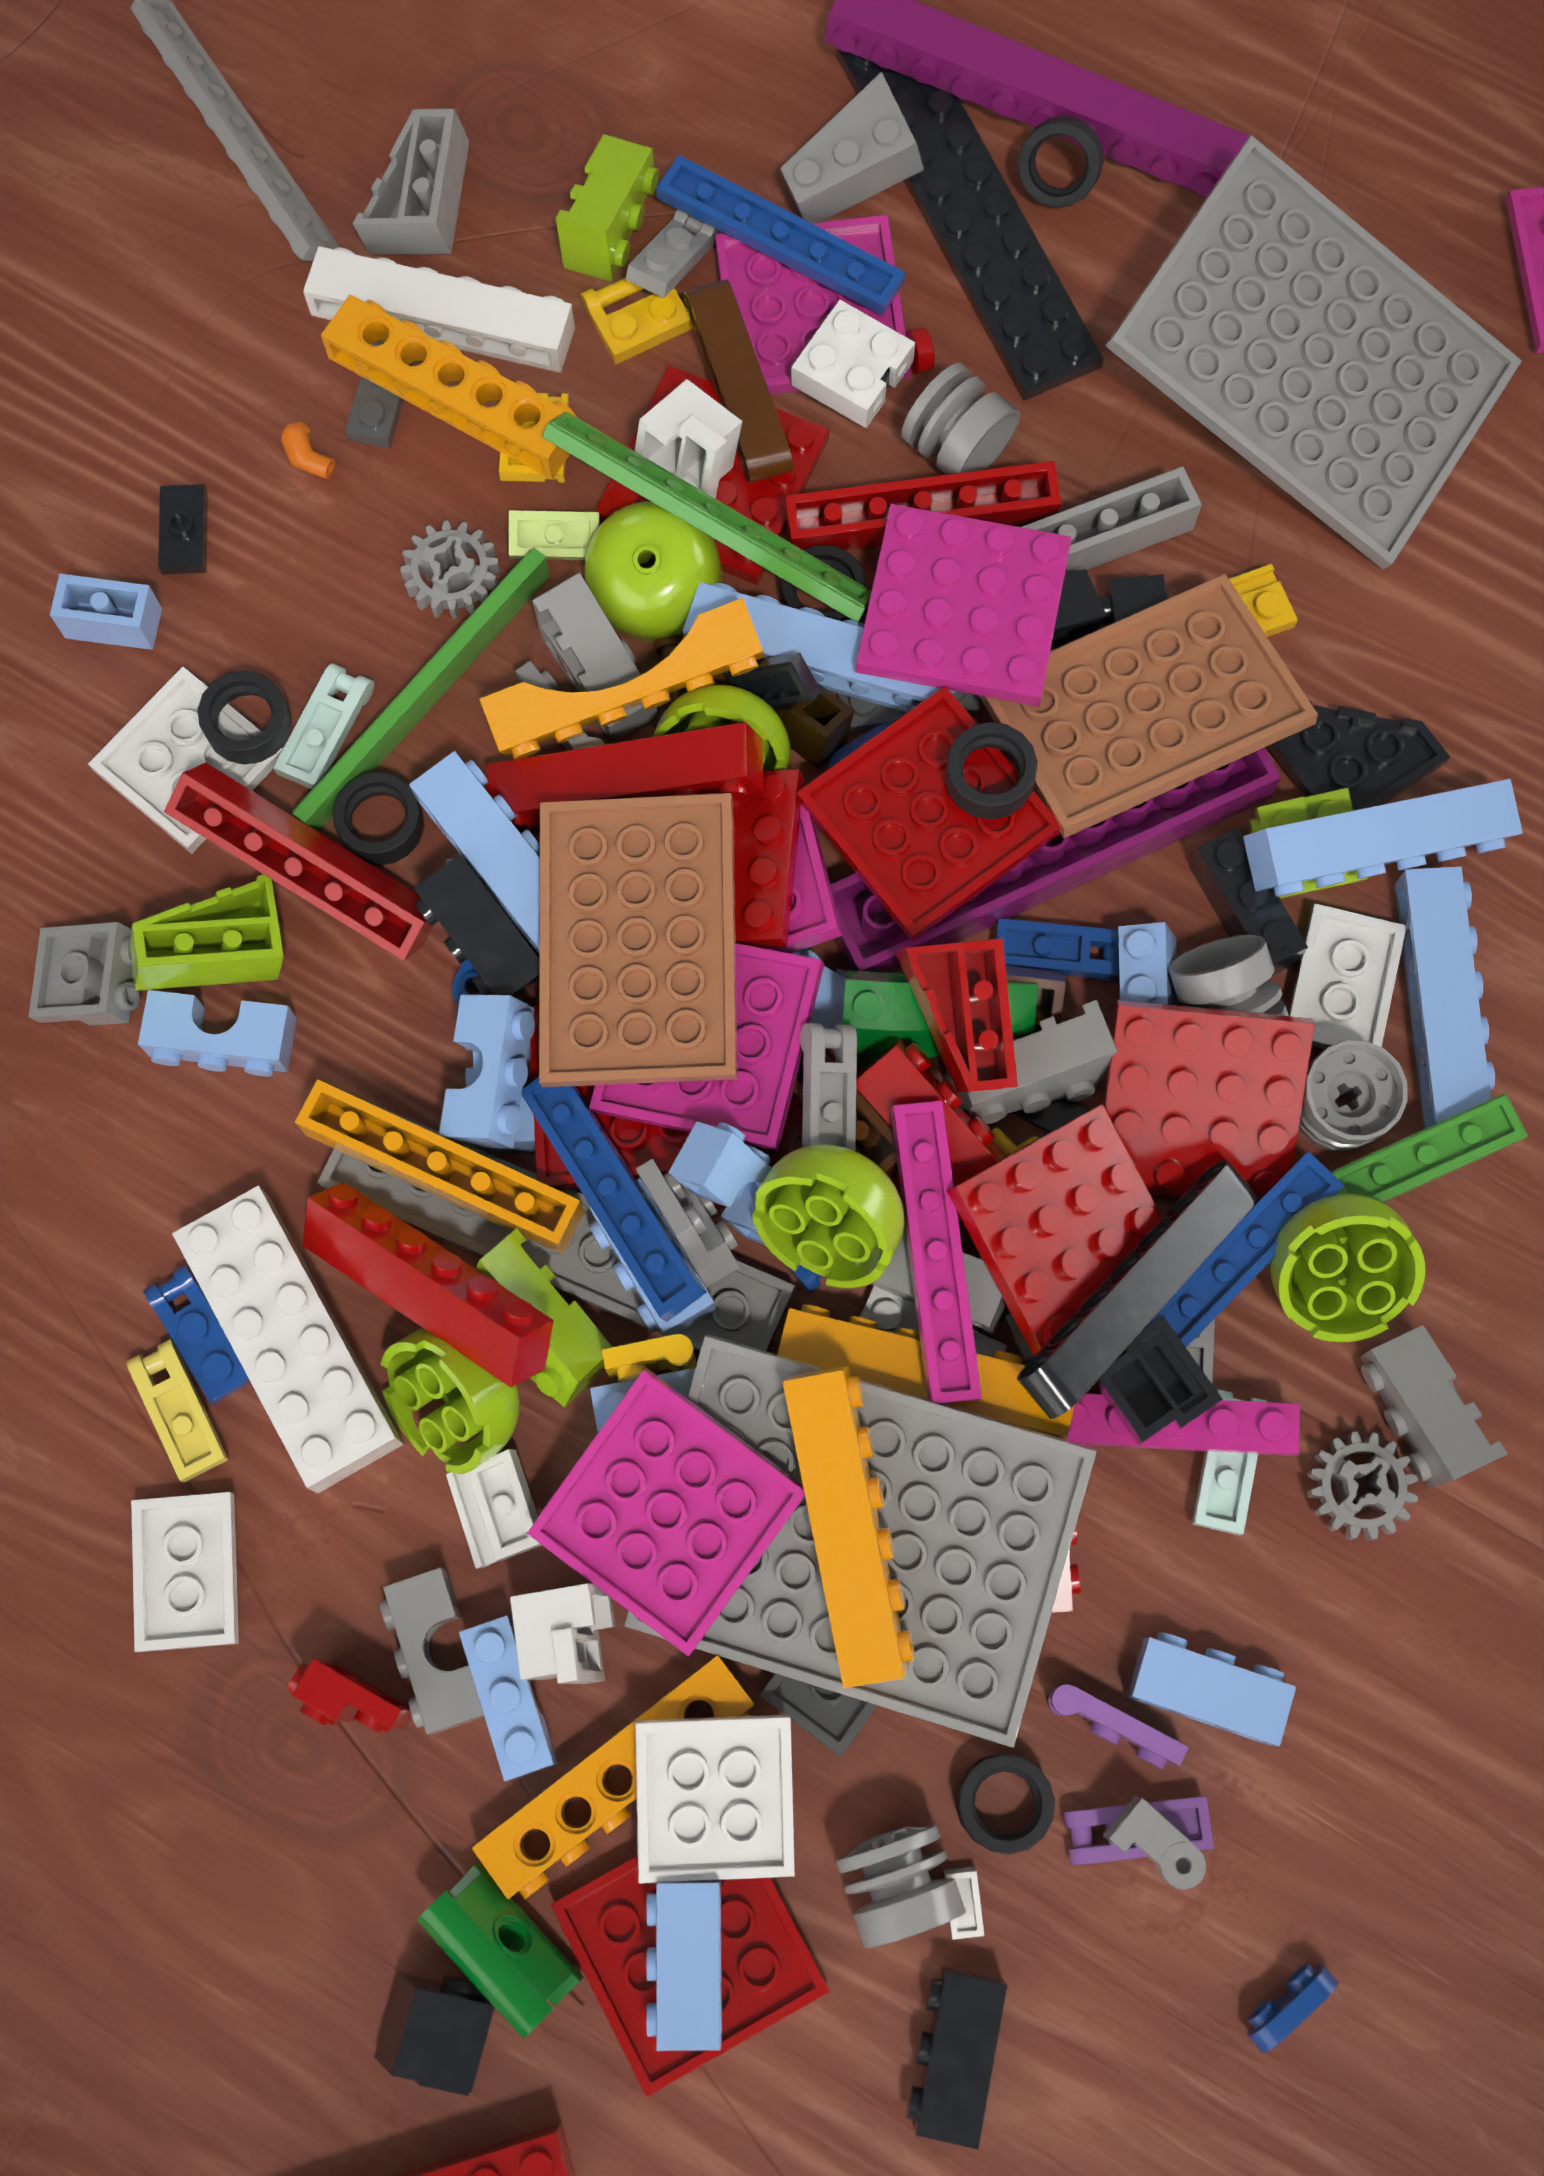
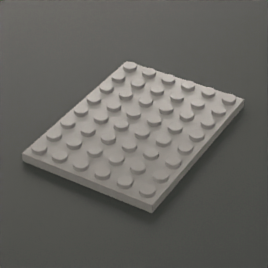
M1252 135L1242 144L1105 345L1382 569L1393 564L1522 362L1521 359Z
M706 1335L687 1399L803 1484L782 1381L789 1376L825 1369L719 1337ZM860 1379L864 1397V1406L857 1407L861 1428L869 1427L874 1447V1457L867 1458L870 1477H879L884 1497V1508L877 1509L881 1529L889 1528L894 1547V1559L887 1560L891 1580H900L905 1609L897 1611L901 1631H910L914 1647L915 1661L908 1662L905 1678L843 1689L805 1497L696 1646V1649L1014 1748L1097 1449L950 1405L933 1403L926 1398ZM628 1611L625 1627L663 1638Z

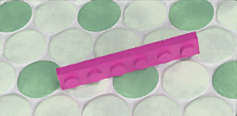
M942 1101L893 1105L890 1113L927 1396L931 1402L937 1404L982 1399L958 1215L947 1193V1190L954 1186Z
M1085 1394L1075 1404L1067 1440L1092 1446L1298 1456L1300 1404L1221 1400L1181 1429L1173 1421L1138 1445L1103 1394Z

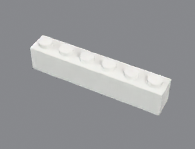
M318 246L303 290L312 316L332 320L349 294L364 302L372 300L385 309L388 315L401 322L409 320L419 326L425 335L438 342L446 340L455 345L459 350L559 373L562 371L575 330L572 304L566 303L555 296L539 297L523 293L511 286L500 288L482 284L471 277L456 278L439 274L428 267L412 268L399 265L388 258L379 257L373 259L356 255L344 248L329 249Z

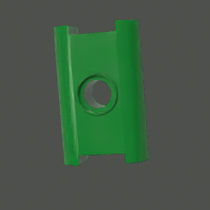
M477 1862L450 1891L454 1895V1899L445 1891L416 1921L524 2039L553 2010L546 2000L548 1999L555 2007L584 1976L512 1898H506L489 1872L480 1862Z

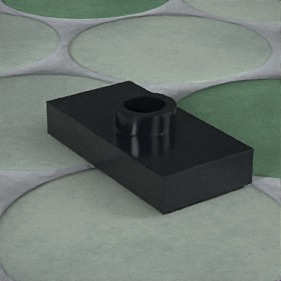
M204 484L160 486L158 568L162 575L207 573L208 491Z
M800 652L756 660L758 664L756 669L738 676H732L730 670L725 673L732 686L750 691L763 699L771 707L812 701L821 692Z

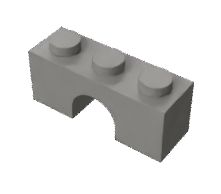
M440 1567L383 1587L386 1600L380 1601V1609L387 1629L395 1628L401 1648L394 1650V1656L402 1679L410 1677L415 1697L409 1698L408 1702L416 1727L424 1726L427 1735H434L483 1718L484 1713L469 1665L457 1670L445 1671L435 1664L430 1653L431 1639L436 1630L446 1623L462 1618L448 1571Z

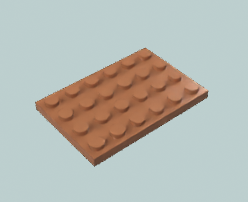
M1226 574L1051 651L1039 707L979 696L995 723L1007 724L1020 731L1034 747L1038 766L1033 788L1053 813L1060 826L1059 832L1063 838L1315 725L1318 716L1314 707Z
M732 794L540 803L539 1083L541 1086L564 1087L738 1079Z

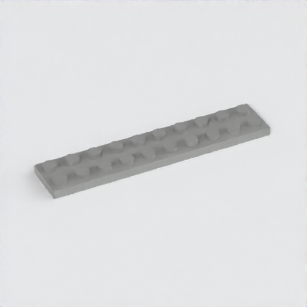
M379 1107V1108H381V1109H383V1110H385V1111H388V1112H390V1113H392V1114H394V1115H396V1116H398V1117H401V1118H403V1119H405V1120H407V1121H409V1122H411V1123H414V1124H416V1125H418V1126H420V1127H422V1128H424V1129H427V1130H429V1131H431V1132H433V1133L439 1135V1132H438V1131H435V1130H433V1129H431V1128H428V1127H426V1126H424V1125H421V1124H419V1123H417V1122H414V1121H412V1120H410V1119H407V1118H405V1117H403V1116H400V1115H398V1114H396V1113H393V1112H391V1111H389V1110H386V1109H384V1108H382V1107ZM465 1147L537 1180V1175L533 1172L475 1147ZM333 1149L317 1182L320 1187L326 1190L344 1182L354 1187L358 1192L382 1208L389 1210L393 1215L411 1227L480 1257L485 1256L512 1232L336 1149ZM559 1190L580 1200L584 1209L581 1221L564 1255L525 1238L526 1241L520 1246L539 1269L545 1264L555 1275L550 1283L556 1290L648 1329L636 1309L644 1304L635 1288L627 1292L625 1291L612 1268L619 1260L610 1246L601 1250L588 1227L590 1223L595 1221L588 1201L582 1193L575 1190ZM736 1260L740 1267L739 1269L706 1288L715 1303L716 1311L677 1334L687 1336L691 1340L693 1349L698 1352L701 1351L706 1335H712L767 1352L794 1292L795 1285ZM659 1329L654 1331L655 1333L662 1335Z

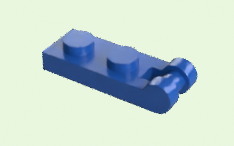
M998 919L996 939L1003 938L1006 965L1058 970L1067 976L1097 978L1103 982H1120L1118 930ZM1090 947L1103 949L1102 960L1090 959Z
M185 1264L173 1271V1278L160 1286L158 1283H154L144 1289L143 1292L168 1331L209 1403L215 1405L249 1384L250 1380L195 1276ZM185 1293L191 1304L176 1312L170 1301Z

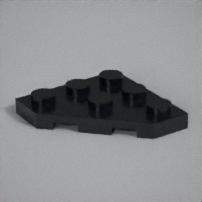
M1313 706L1318 714L1315 725L1267 746L1305 797L1348 788L1353 811L1386 804L1445 765L1450 759L1449 754L1423 721L1404 718L1402 721L1376 717V713L1345 707H1339L1338 710Z

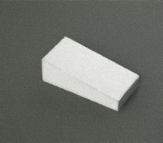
M975 1866L943 1870L944 1878H954L956 1880L966 1910L965 1914L950 1921L952 1939L984 1936Z

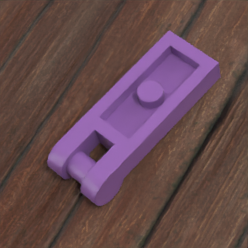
M1069 1684L1059 1685L1052 1688L1048 1693L1047 1704L1054 1714L1060 1716L1077 1714L1093 1723L1090 1729L1091 1733L1116 1746L1120 1738L1139 1747L1135 1755L1136 1757L1161 1770L1164 1769L1166 1762L1174 1766H1180L1189 1748Z
M1206 1796L1147 1802L1200 1851L1214 1849ZM1127 1805L1063 1812L1065 1828L1071 1829L1073 1848L1068 1849L1070 1865L1147 1857L1134 1844L1125 1853L1118 1850L1109 1841L1108 1844L1093 1845L1091 1826L1105 1824L1107 1830Z

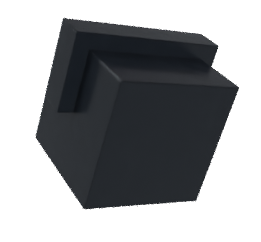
M1164 1316L1144 1328L1124 1350L1126 1353L1115 1360L1095 1382L1138 1445L1173 1421L1181 1429L1223 1400Z
M397 1973L374 2058L391 2076L414 2080L419 2086L468 2096L469 2092L472 2093L495 2007L470 1980L444 1975L440 1985L434 1980Z

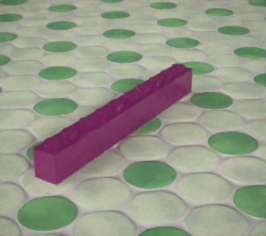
M835 0L829 12L824 42L835 46L841 51L852 53L872 61L883 68L892 69L914 78L920 83L929 84L954 94L960 99L971 101L991 109L1002 116L1011 117L1035 128L1052 117L1067 115L1081 119L1095 130L1102 143L1103 155L1115 159L1121 164L1130 165L1152 174L1161 180L1187 188L1200 196H1208L1249 136L914 0ZM1065 135L1058 136L1082 148L1081 144L1074 138Z

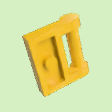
M625 277L600 290L594 291L591 288L580 293V300L584 310L615 365L693 329L688 311L675 288L665 298L654 293L609 315H606L602 308L644 288L627 281Z
M674 1334L602 1350L605 1370L612 1383L635 1380L646 1368L656 1374L665 1371L677 1372L696 1368L697 1366L691 1340L682 1334Z

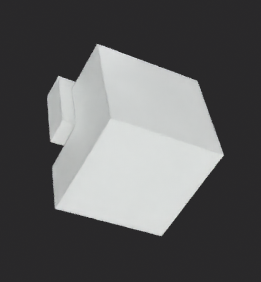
M686 379L640 418L635 452L716 499L719 479L733 468L742 420Z
M587 1583L510 1597L520 1680H548L557 1678L558 1683L590 1684L605 1681L599 1630L615 1627L612 1598L594 1584Z

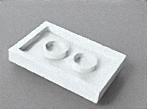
M1320 904L1313 905L1304 939L1308 949L1299 962L1288 1015L1292 1017L1313 1019L1315 1026L1312 1047L1326 1050L1328 1047L1346 1040L1368 1041L1382 1047L1407 925Z
M224 1492L131 1500L134 1651L149 1652L239 1644L234 1493Z

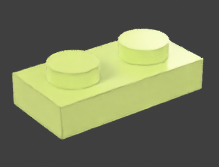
M509 510V559H522L531 549L535 548L547 560H585L589 544L599 528V512Z

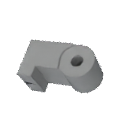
M1134 1796L1102 1835L1124 1853L1134 1844L1154 1862L1156 1873L1161 1880L1177 1889L1187 1890L1194 1888L1202 1881L1205 1875L1206 1862L1201 1851L1141 1797Z

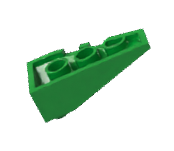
M846 970L842 1024L853 1025L856 1029L857 1067H867L900 1038L908 1046L911 1043L918 1045L928 1058L941 1055L905 974ZM1007 981L1013 1037L1034 1032L1038 983Z

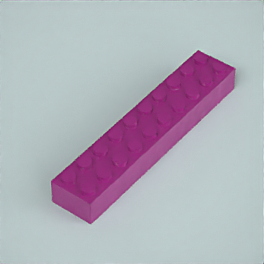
M1262 748L1071 836L1063 838L1060 833L913 942L861 878L854 873L830 884L843 936L834 938V941L849 970L892 973L902 968L895 951L909 947L957 943L996 925L999 918L1009 919L1271 798L1281 776L1265 748Z

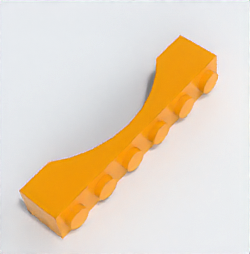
M741 598L699 614L686 637L668 657L647 673L625 684L599 691L571 693L543 689L521 682L482 697L479 700L499 752L505 756L513 754L514 759H520L540 751L538 743L556 737L558 743L574 739L584 734L583 726L598 720L601 726L616 723L627 717L625 710L643 704L645 710L658 707L671 700L669 693L685 687L689 693L699 688L713 685L714 676L729 670L732 676L752 671L758 667L756 660L765 656L744 599Z

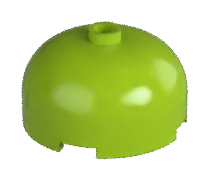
M652 501L633 503L610 515L595 532L585 559L586 584L612 627L629 638L643 642L654 643V640L658 638L682 634L698 585L701 582L709 585L722 583V563L713 538ZM656 559L655 564L651 568H642L640 564H647Z
M709 685L683 694L663 713L653 737L746 722L762 738L763 772L789 770L791 749L788 733L782 720L775 710L763 699L739 687Z
M818 1144L796 1149L785 1155L772 1167L755 1193L756 1209L752 1214V1220L755 1228H757V1233L767 1248L781 1262L794 1271L801 1265L816 1274L827 1277L826 1285L858 1288L875 1282L883 1275L897 1251L903 1236L905 1223L904 1209L895 1185L887 1174L873 1161L848 1148Z
M1339 1194L1324 1197L1304 1206L1296 1212L1279 1232L1276 1239L1278 1243L1275 1257L1270 1261L1272 1284L1287 1317L1291 1318L1302 1328L1310 1331L1312 1337L1330 1342L1359 1341L1389 1329L1387 1322L1397 1316L1408 1303L1412 1306L1415 1304L1425 1280L1424 1255L1409 1226L1402 1217L1392 1208L1376 1199L1355 1194Z
M424 1328L412 1332L385 1351L381 1365L387 1369L389 1387L383 1390L386 1404L398 1428L422 1456L431 1448L437 1457L445 1462L447 1472L465 1474L496 1455L508 1443L516 1428L519 1417L520 1402L517 1384L510 1388L460 1354L451 1345L435 1337ZM442 1397L445 1404L421 1419L418 1430L412 1411H417L432 1400ZM481 1431L479 1436L471 1442L466 1443L464 1445L453 1446L459 1441H467L469 1438H471L472 1436Z

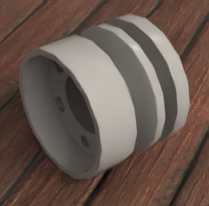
M956 363L943 370L917 398L905 419L901 437L912 447L918 446V451L925 458L938 454L936 466L946 475L986 470L995 462L1013 437L1019 424L1021 413L996 391L984 396L986 384L978 376L972 377L971 371L962 363Z
M1237 935L1218 939L1183 953L1172 961L1168 967L1176 996L1179 1002L1188 1004L1187 1007L1289 1016L1284 1002L1280 1000L1282 992L1276 982L1268 981L1275 970L1267 943L1261 936Z
M1346 1040L1328 1047L1308 1065L1298 1130L1311 1143L1329 1151L1350 1152L1368 1145L1376 1138L1384 1135L1400 1120L1408 1102L1407 1080L1400 1063L1386 1049L1368 1041ZM1344 1094L1350 1096L1351 1102L1340 1108L1336 1105L1335 1099L1338 1096Z
M937 1825L927 1827L906 1826L860 1842L848 1854L835 1860L839 1873L862 1868L864 1876L843 1885L845 1893L858 1894L870 1892L872 1902L864 1905L852 1914L863 1948L867 1949L885 1945L950 1922L966 1913L956 1880L954 1878L931 1880L928 1873L929 1870L948 1859L946 1851L941 1850L922 1855L920 1847L941 1838Z

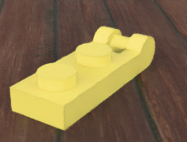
M169 1339L157 1345L158 1351L144 1358L140 1354L126 1361V1364L179 1480L185 1483L229 1459L184 1365L183 1357L173 1340ZM166 1368L171 1378L155 1385L153 1374Z

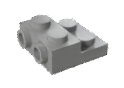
M118 922L40 928L28 1018L40 1023L76 1020L88 1025L129 1023L130 1010L136 1009L140 1000L139 991H135L129 947L131 929Z
M653 1159L636 1168L641 1180L706 1288L740 1268L731 1253V1250L738 1246L735 1238L724 1221L715 1225L710 1218L718 1213L712 1201L695 1196L669 1173L662 1175Z

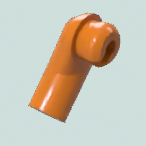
M295 421L286 425L282 431L281 442L290 464L297 469L327 480L330 479L335 469V459L312 450L310 436H308L311 432L309 426L302 421Z

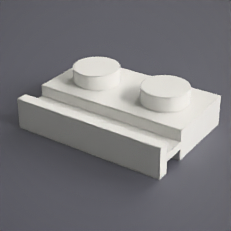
M508 1449L498 1453L471 1472L465 1474H454L451 1472L446 1474L476 1569L485 1568L495 1562L541 1546L539 1542L527 1534L538 1518L516 1450Z

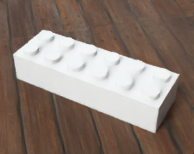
M259 1185L172 1233L307 1489L320 1493L404 1445L274 1203Z

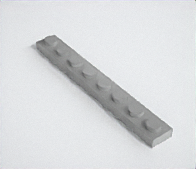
M134 0L130 9L142 25L143 32L153 41L163 56L165 64L172 69L182 84L186 95L193 100L204 116L207 126L217 135L225 147L229 158L236 163L246 178L250 189L257 194L268 210L271 220L281 229L291 244L292 251L301 260L314 261L318 246L329 249L340 248L171 0Z

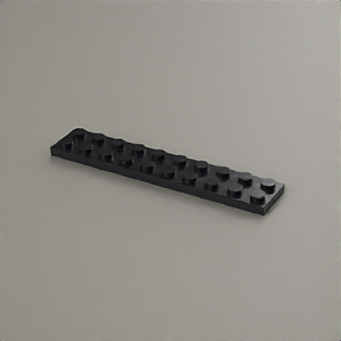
M837 48L836 58L856 95L882 72L917 143L924 170L903 181L1022 400H1028L1102 368L1104 358L960 99L954 94L929 84L920 83L914 78L889 68H883L872 61Z

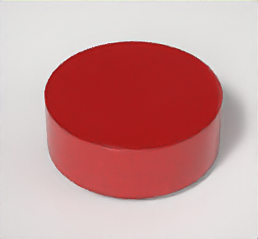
M924 327L906 330V338L915 342L914 361L910 365L911 372L914 375L931 372L935 364V352L929 332Z

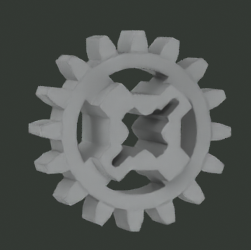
M446 520L443 522L442 531L436 532L431 525L426 526L428 537L423 540L414 535L411 539L415 551L403 550L402 553L407 565L400 567L403 580L407 581L404 585L408 596H416L415 600L420 610L425 609L431 604L433 615L437 618L444 609H449L452 619H457L459 609L463 607L472 614L475 611L473 603L476 600L483 602L488 597L486 589H495L498 586L497 578L494 574L500 572L498 558H494L496 553L493 543H485L483 531L480 529L470 535L466 522H462L457 530H452L449 521ZM468 551L477 557L480 566L475 564L474 559L468 558ZM421 574H425L427 580L432 581V589L424 583Z
M1352 1432L1347 1435V1446L1338 1437L1328 1442L1333 1454L1331 1455L1325 1451L1318 1452L1314 1457L1322 1465V1468L1311 1469L1307 1473L1309 1478L1318 1481V1487L1308 1491L1307 1497L1320 1498L1322 1503L1314 1511V1514L1321 1516L1328 1513L1332 1519L1327 1529L1332 1532L1342 1525L1345 1526L1346 1539L1348 1540L1356 1539L1360 1530H1363L1367 1541L1376 1540L1378 1538V1526L1386 1535L1396 1532L1392 1519L1394 1518L1401 1522L1408 1521L1411 1516L1403 1508V1505L1412 1504L1418 1500V1496L1407 1491V1485L1418 1481L1417 1475H1405L1403 1468L1411 1461L1409 1456L1396 1459L1393 1453L1397 1444L1392 1441L1383 1447L1378 1446L1379 1437L1377 1433L1369 1434L1364 1443L1361 1442L1358 1432ZM1351 1454L1370 1456L1361 1465H1356L1350 1460L1346 1461L1343 1459ZM1387 1471L1393 1482V1492L1388 1488ZM1371 1472L1365 1487L1370 1493L1354 1500L1359 1487L1355 1480ZM1331 1480L1337 1486L1339 1497L1337 1502L1332 1494ZM1366 1507L1374 1512L1381 1513L1375 1519H1359L1354 1517L1361 1508Z

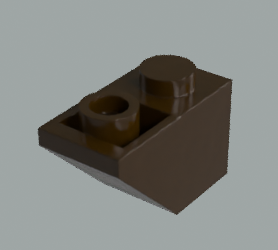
M818 684L821 692L814 700L774 706L772 708L786 728L790 749L814 767L820 769L838 749L847 743L854 709Z

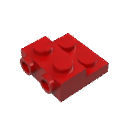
M313 1658L309 1666L302 1663L292 1676L287 1687V1691L292 1693L291 1696L303 1702L299 1711L325 1726L327 1723L335 1726L337 1721L353 1722L356 1719L376 1732L381 1733L383 1730L389 1733L390 1729H406L412 1719L409 1706L332 1661Z

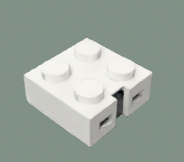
M839 300L793 364L792 386L867 428L885 403L886 388L889 385L895 388L913 363L915 342Z

